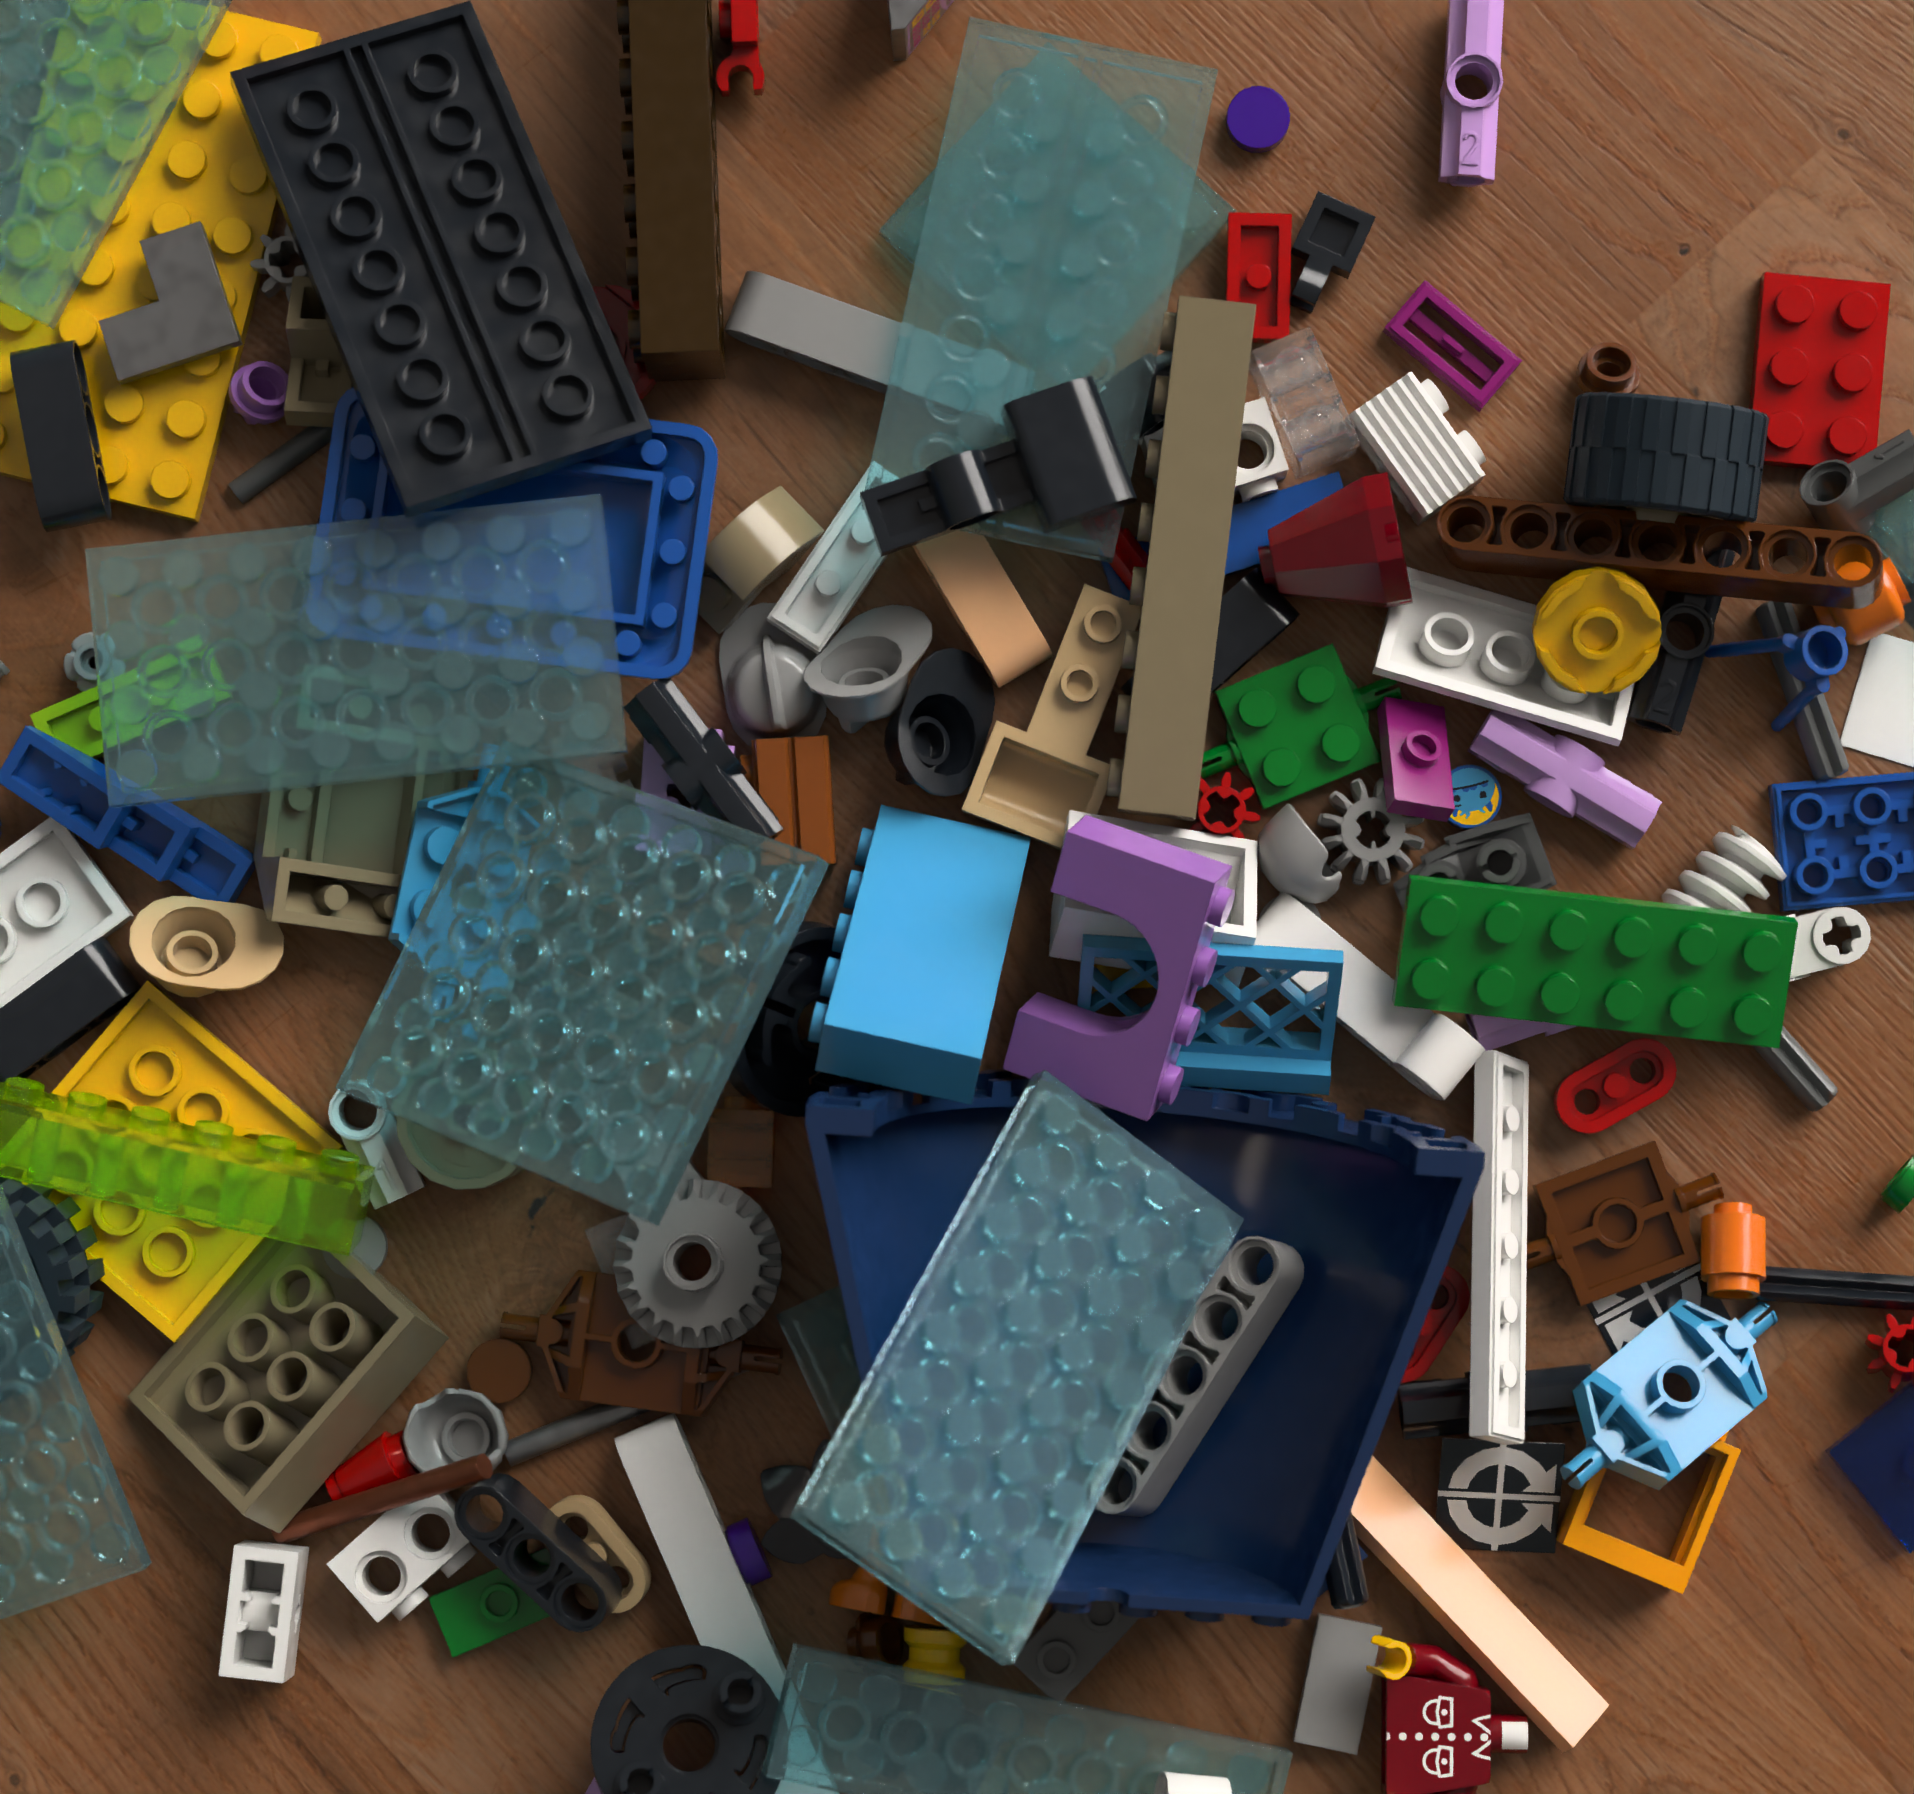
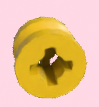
M905 1625L904 1641L910 1648L909 1659L902 1665V1679L924 1683L952 1684L965 1682L966 1668L960 1662V1649L967 1644L968 1629L954 1626Z

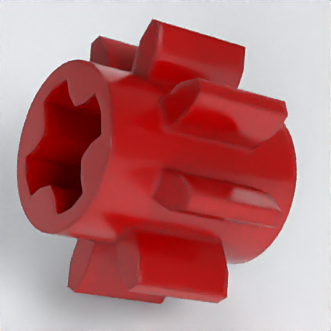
M1225 772L1220 781V786L1210 788L1208 783L1201 778L1199 794L1202 797L1197 804L1196 823L1189 830L1245 839L1243 833L1239 830L1242 822L1256 824L1260 821L1261 817L1255 812L1246 811L1245 802L1254 793V788H1245L1240 793L1231 788L1232 779L1230 772ZM1214 797L1219 804L1230 800L1235 805L1236 809L1230 816L1233 826L1227 828L1221 821L1210 825L1206 821L1205 816L1211 808L1208 799Z
M1888 1314L1884 1319V1328L1887 1332L1885 1338L1876 1334L1868 1335L1865 1344L1869 1348L1879 1351L1878 1358L1874 1359L1866 1370L1868 1374H1874L1882 1370L1890 1378L1888 1392L1893 1393L1898 1388L1900 1382L1911 1381L1914 1387V1359L1909 1362L1907 1367L1900 1366L1895 1363L1897 1352L1888 1348V1346L1898 1348L1902 1340H1909L1914 1343V1317L1910 1324L1898 1325L1896 1318Z

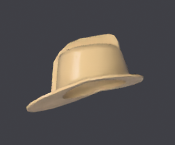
M170 896L153 901L137 914L130 927L129 947L136 963L150 976L154 977L167 991L181 997L198 998L214 993L216 990H242L262 982L276 970L284 954V935L277 922L267 921L265 911L239 903L205 900L187 896Z

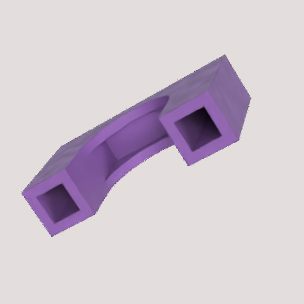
M1085 815L1072 826L1065 836L1051 892L1120 916L1139 930L1149 943L1157 962L1159 978L1157 994L1150 1009L1132 1016L1112 1017L1037 992L1018 1010L1002 1069L1148 1121L1163 1103L1171 1105L1177 1096L1184 1075V1068L1176 1066L1181 1045L1189 1046L1200 1020L1201 1010L1192 1007L1198 986L1206 987L1218 956V951L1209 947L1215 926L1220 928L1224 926L1233 905L1235 890L1226 888L1232 866Z

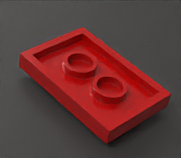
M1764 272L1760 277L1749 409L1763 412L1769 418L1763 465L1811 469L1816 464L1836 459L1849 464L1877 448L1891 284Z

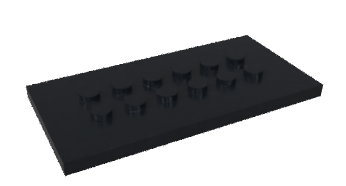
M471 1L230 72L232 89L406 518L651 440L652 426Z

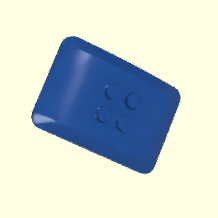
M352 387L341 396L334 413L308 597L309 616L314 626L324 635L339 640L648 680L673 678L687 667L693 652L718 468V449L712 437L700 427L691 424L649 419L652 426L651 440L406 518L356 392Z

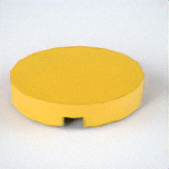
M1601 566L1574 570L1553 583L1538 602L1531 627L1537 658L1550 678L1570 691L1587 694L1586 691L1592 693L1603 692V694L1620 692L1640 680L1657 659L1662 633L1659 609L1644 584L1624 571Z

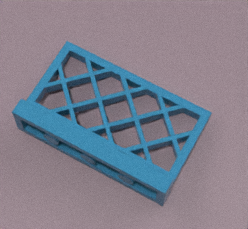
M1083 934L1077 1006L1095 1012L1111 1002L1126 1016L1136 1015L1150 1009L1154 1000L1141 1008L1125 994L1126 991L1143 980L1148 981L1155 989H1158L1157 962L1147 940L1139 937ZM1211 942L1209 947L1217 950L1218 956L1208 984L1215 987L1227 999L1207 1012L1193 1002L1192 1007L1200 1009L1201 1015L1189 1046L1181 1045L1176 1066L1184 1068L1181 1086L1329 1095L1331 1057L1344 964L1343 951ZM1095 957L1123 959L1132 969L1111 982L1094 967ZM1236 966L1253 967L1262 977L1240 990L1224 974ZM1300 971L1327 972L1326 981L1306 994L1289 980V978ZM1092 986H1093L1095 989L1098 990V991H1096V992L1093 993V994H1092ZM1198 986L1197 991L1204 987ZM1276 988L1291 1003L1269 1016L1253 1001ZM1323 1003V1010L1318 1006ZM1239 1010L1256 1024L1252 1028L1222 1027L1219 1025L1220 1022ZM1305 1014L1320 1028V1033L1286 1031L1283 1027Z

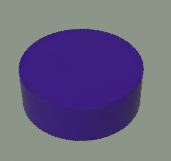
M1252 86L1240 91L1230 102L1226 115V129L1230 139L1239 148L1251 153H1263L1277 147L1284 139L1290 122V112L1284 98L1275 90L1264 86Z
M747 1517L726 1526L725 1535L745 1582L753 1586L773 1577L765 1552L749 1518Z

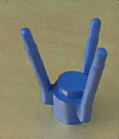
M1819 625L1795 635L1786 633L1774 638L1711 645L1706 651L1705 656L1708 658L1732 657L1769 652L1784 654L1783 660L1786 669L1795 678L1804 681L1806 687L1772 721L1771 728L1778 732L1790 723L1817 695L1825 693L1830 689L1828 676L1834 675L1843 669L1848 658V647L1845 640L1846 631L1843 627L1837 626L1834 628L1828 625Z

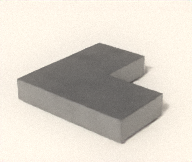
M201 221L141 240L140 244L159 301L99 321L118 381L123 385L243 345L204 225Z

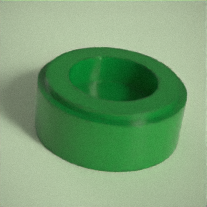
M1914 1154L1904 1163L1880 1194L1882 1196L1881 1200L1898 1214L1914 1198Z

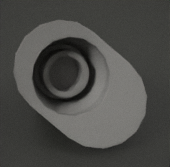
M759 603L748 607L732 626L724 631L720 640L719 664L727 714L733 730L751 747V740L816 736L826 717L827 706L823 697L812 692L804 682L805 668L818 655L767 622V617L776 603Z
M888 605L868 610L854 617L841 628L824 650L805 668L804 682L812 692L823 697L825 705L834 716L838 717L841 727L845 732L856 733L869 721L888 717L898 711L903 705L907 694L909 671L925 653L932 640V623L924 612L911 606Z

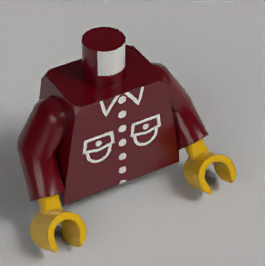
M1374 1635L1371 1638L1372 1644L1385 1647L1386 1656L1381 1665L1377 1667L1366 1666L1367 1672L1381 1676L1382 1794H1476L1478 1785L1490 1783L1491 1753H1527V1716L1520 1714H1491L1490 1690L1484 1685L1478 1684V1677L1473 1668L1436 1645L1403 1643L1381 1635Z

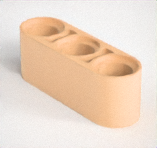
M977 524L912 546L989 677L998 689L1053 657L1046 639Z

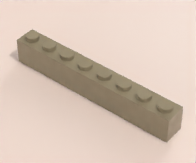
M1179 295L1176 313L1164 312L1159 350L1172 351L1169 376L1156 375L1152 414L1164 415L1161 440L1149 439L1144 477L1157 480L1154 504L1141 502L1137 541L1149 542L1146 568L1133 567L1129 605L1141 606L1139 631L1126 630L1122 658V669L1134 670L1131 695L1118 694L1114 732L1126 734L1123 759L1111 758L1106 796L1119 798L1118 813L1194 821L1196 818L1257 304Z

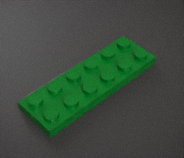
M1409 874L1392 1001L1394 1006L1779 1048L1798 922L1794 917Z

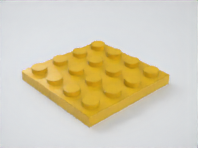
M147 980L0 1152V1169L7 1165L24 1168L25 1172L21 1182L24 1185L29 1184L40 1176L56 1184L48 1196L56 1205L71 1197L81 1209L70 1218L73 1226L78 1232L91 1225L98 1239L96 1243L85 1249L87 1260L103 1258L105 1275L100 1280L171 1341L176 1343L345 1146L152 981Z

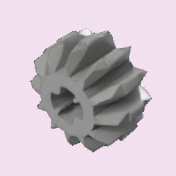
M1358 778L1350 783L1354 804L1338 791H1334L1329 796L1330 804L1342 817L1329 813H1321L1318 816L1317 825L1336 831V835L1325 837L1320 841L1327 851L1339 847L1343 853L1330 865V870L1333 873L1342 871L1352 861L1356 863L1352 875V883L1354 885L1361 886L1364 884L1369 866H1373L1378 883L1385 885L1391 881V872L1387 859L1404 873L1413 867L1410 858L1399 848L1421 850L1424 847L1425 840L1423 838L1405 833L1406 828L1416 827L1424 821V818L1386 812L1383 778L1376 782L1371 798H1368L1364 782ZM1365 816L1366 823H1369L1376 817L1384 824L1379 833L1381 839L1385 842L1382 847L1376 848L1375 841H1372L1366 847L1359 843L1357 836L1361 833L1362 829L1356 822L1358 818Z

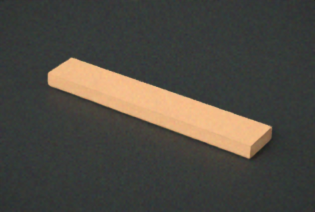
M1372 1455L1351 1509L1356 1535L1562 1753L1573 1748L1607 1709L1609 1704Z

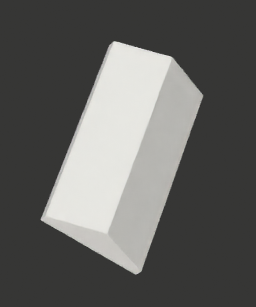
M1407 567L1413 603L1388 608L1378 643L1373 674L1619 746L1635 683L1620 692L1609 694L1587 691V694L1568 690L1550 678L1537 658L1531 628L1537 605Z

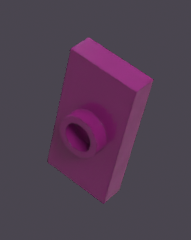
M1384 697L1377 709L1386 812L1447 822L1455 810L1444 706Z

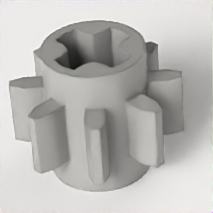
M286 225L284 230L285 236L278 237L275 240L264 234L260 237L263 245L266 247L264 259H255L250 264L252 269L259 274H269L271 276L264 282L261 288L268 298L275 296L281 289L286 292V297L289 301L293 277L287 278L279 266L289 264L290 254L297 253L299 257L300 254L290 229ZM304 265L295 267L294 276H308Z

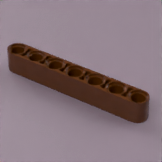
M1471 495L1458 496L1449 500L1440 509L1436 519L1437 532L1447 560L1456 568L1465 571L1559 580L1574 570L1601 566L1626 572L1644 584L1646 589L1843 609H1860L1872 604L1880 596L1884 586L1882 551L1876 541L1867 535L1857 532L1680 515L1677 516L1675 524L1637 520L1636 511ZM1474 524L1483 528L1482 534L1471 542H1459L1453 539L1454 533L1465 525ZM1537 530L1547 535L1546 540L1535 548L1526 549L1516 544L1517 539L1528 531ZM1592 537H1603L1611 542L1604 552L1597 555L1585 554L1579 550L1583 542ZM1656 543H1666L1675 548V552L1663 561H1652L1643 556L1645 550ZM1722 549H1729L1740 555L1736 563L1729 567L1719 568L1707 562L1712 553ZM1793 555L1805 562V565L1793 574L1779 573L1772 568L1774 562L1783 556ZM1849 562H1860L1871 569L1868 575L1860 580L1850 581L1837 574L1841 566Z

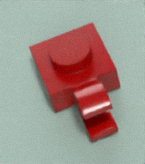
M719 0L720 38H732L733 45L732 53L720 63L717 69L716 80L719 92L722 97H729V80L731 76L736 72L744 71L753 77L754 95H762L765 89V76L759 57L758 0Z

